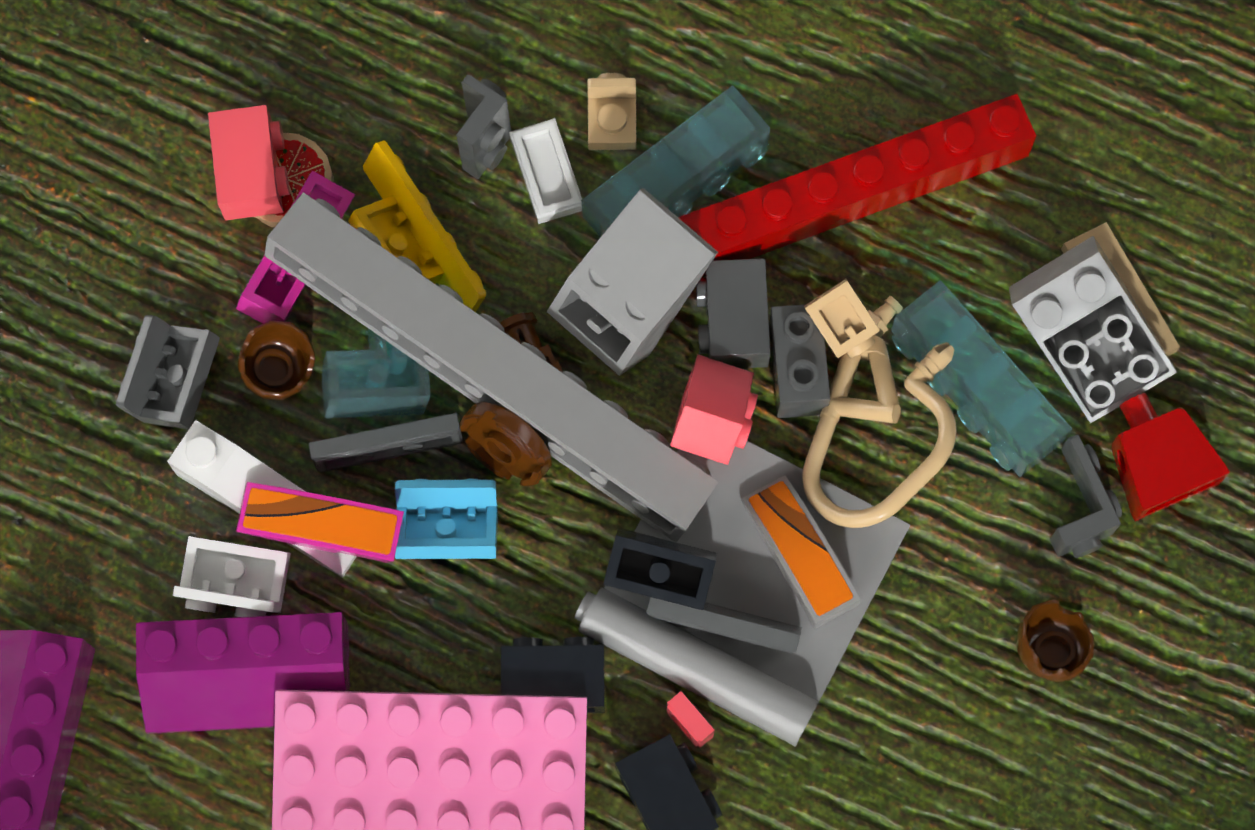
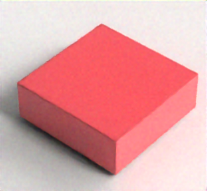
M682 691L667 702V715L696 748L703 747L713 738L715 730Z

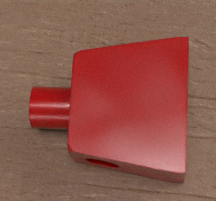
M1146 393L1136 395L1119 405L1130 429L1119 434L1111 446L1134 521L1215 487L1230 473L1221 457L1183 408H1177L1158 416Z

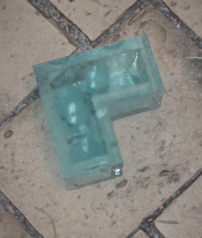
M368 329L369 350L326 351L321 371L325 418L424 414L431 396L429 370L370 329Z

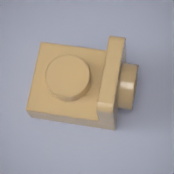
M604 73L597 78H589L587 80L588 149L636 150V79L626 78V76L620 73Z
M847 279L804 306L837 358L845 353L850 358H854L874 345L875 340L872 336L880 330Z

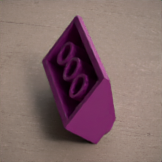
M342 612L136 623V676L145 732L147 734L271 728L275 727V691L277 690L350 691L347 620Z
M0 630V830L55 829L95 653V648L83 638L36 630Z

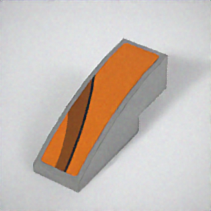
M786 475L741 498L744 507L785 581L793 589L814 629L860 604L861 598L847 573Z

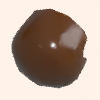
M276 320L269 321L251 330L242 345L238 357V370L246 388L261 398L284 400L300 392L308 382L315 364V351L308 334L292 322Z
M1050 599L1033 605L1018 628L1016 649L1021 662L1036 676L1054 682H1064L1081 675L1093 658L1094 636L1084 621L1081 612L1067 610L1060 606L1059 600Z

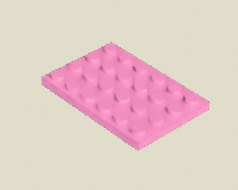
M275 691L272 830H584L587 697Z

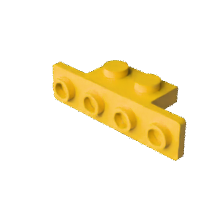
M385 140L375 143L363 165V170L382 197V200L354 210L348 222L355 229L361 227L370 231L378 238L381 247L394 256H403L413 261L422 271V275L434 284L438 283L453 289L460 295L463 304L476 312L486 297V291L483 288L479 275L471 270L457 249L453 236L445 231L431 210L427 197L419 192L406 172L401 158L394 154Z

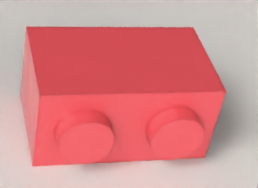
M267 105L209 112L208 119L217 202L225 221L283 213L281 196L290 195L286 167H278L276 151L284 150V138L280 120L272 121Z
M697 354L682 396L670 446L728 465L734 447L744 449L752 427L753 420L750 419L758 398V394L750 392L754 373Z

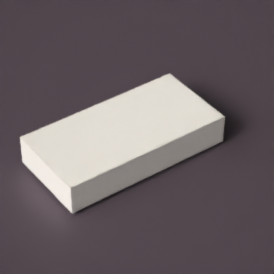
M555 118L509 132L538 224L584 211V203Z

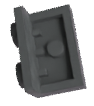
M467 74L461 83L466 112L469 118L456 134L462 169L476 179H479L487 168L493 170L503 159L507 151L505 144L510 138L511 126L508 103L504 91L488 79L483 78L480 82Z
M146 315L136 338L125 377L120 386L116 406L143 423L190 429L220 337L210 330L171 326L157 316Z

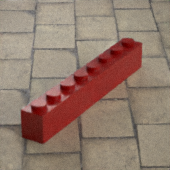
M1018 93L678 218L718 251L713 261L752 259L1026 158L1030 154L1037 135Z

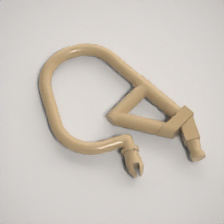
M889 296L885 300V304L874 312L868 311L880 330L872 336L875 340L874 345L854 358H850L847 353L840 357L829 388V406L822 408L820 420L803 466L802 482L809 503L826 520L842 527L863 528L883 522L897 513L944 466L952 453L956 441V421L951 407L942 396L926 384L927 381L931 383L935 379L934 376L952 361L955 349L948 342L935 345L920 363L917 361L914 364L916 369L904 380L906 390L929 408L938 422L937 442L925 461L886 499L867 509L848 510L834 504L821 488V467L840 416L896 424L900 419L901 407L899 405L886 342L880 338L889 330L887 324L893 316L903 310L900 303L892 296ZM860 360L870 361L878 401L847 397Z

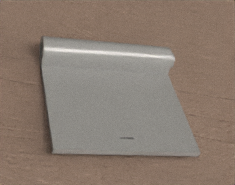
M749 441L746 442L744 449L734 447L728 465L678 449L677 453L685 459L693 458L704 464L711 472V477L719 482L687 530L677 541V543L716 552V563L706 603L802 627L797 651L792 654L650 617L646 613L650 600L649 596L606 585L596 595L588 591L583 598L574 617L581 622L579 632L587 637L594 638L600 644L796 747L900 547L910 524L895 516H891L878 524L863 528H847L833 524L822 517L809 503L803 488V469ZM786 475L809 510L861 598V602L857 607L816 629L811 624L793 589L785 581L741 501V498ZM820 478L823 492L837 506L848 510H862L873 507V505ZM642 519L634 531L672 541Z

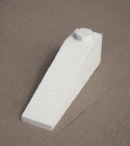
M197 420L194 421L167 461L178 477L240 514L246 482L304 491L236 444ZM287 543L342 578L357 557Z

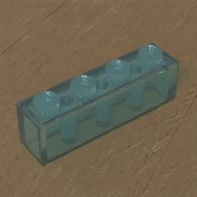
M732 85L581 200L582 217L601 238L642 188L646 189L677 217L688 214L693 207L691 203L704 193L708 196L716 194L730 180L729 174L742 164L746 168L752 166L765 155L768 150L766 146L768 145L770 127Z
M941 280L895 316L891 328L894 334L892 340L906 358L912 359L915 357L920 363L935 345L948 342L955 349L952 361L934 376L935 379L931 383L927 382L940 396L947 394L959 408L957 414L960 420L971 432L977 433L980 431L992 445L989 448L992 456L1002 468L1007 471L1013 469L1021 477L1066 440L1072 427Z

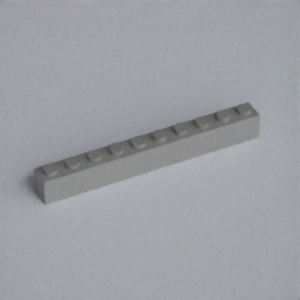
M303 192L267 236L265 257L474 403L487 402L497 404L515 413L528 423L543 439L553 458L673 542H677L718 485L719 482L711 477V472L704 464L693 458L685 459L669 448L668 441L661 434L651 429L644 430L628 419V414L618 404L610 400L602 401L587 390L586 384L578 376L568 371L560 372L546 362L543 353L535 346L526 342L521 344L504 332L503 326L496 319L482 313L479 315L463 304V300L457 292L448 286H437L422 275V271L413 261L403 256L396 257L381 247L380 241L374 234L361 227L355 229L341 219L338 211L325 200H314Z

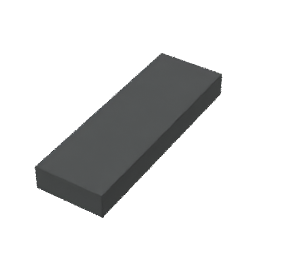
M457 413L310 442L309 448L311 459L317 471L321 473L459 445L463 442Z
M650 597L646 612L650 617L792 654L797 651L802 629L799 626L706 602L704 609L699 610Z

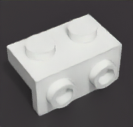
M188 536L180 586H174L173 596L186 598L185 608L215 613L217 603L236 606V617L266 616V612L281 613L291 553Z

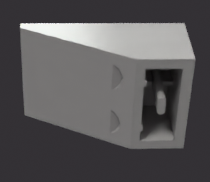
M642 188L569 275L547 310V313L620 376L651 354L718 251L646 189Z
M1094 236L1008 287L1013 307L1090 423L1118 408L1126 400L1145 392L1177 373L1139 307Z

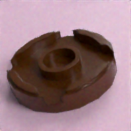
M480 402L474 404L463 416L460 429L461 432L465 431L469 434L465 440L468 445L467 447L486 468L497 476L510 480L514 475L522 479L519 483L520 485L531 486L538 484L552 465L551 455L543 439L528 423L515 413L497 404Z

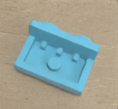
M470 478L465 480L415 479L398 480L395 482L396 510L404 511L395 559H496L498 523L496 481Z

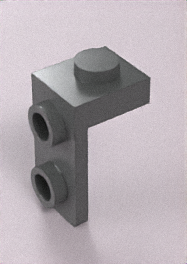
M1077 434L1067 439L1062 447V452L1089 507L1091 515L1056 529L1050 541L1058 557L1073 552L1075 558H1080L1100 549L1103 546L1101 539L1113 535L1121 525L1119 518L1122 517V510L1119 501L1111 489L1105 491L1097 474L1100 472V463L1097 455L1089 444L1083 445Z

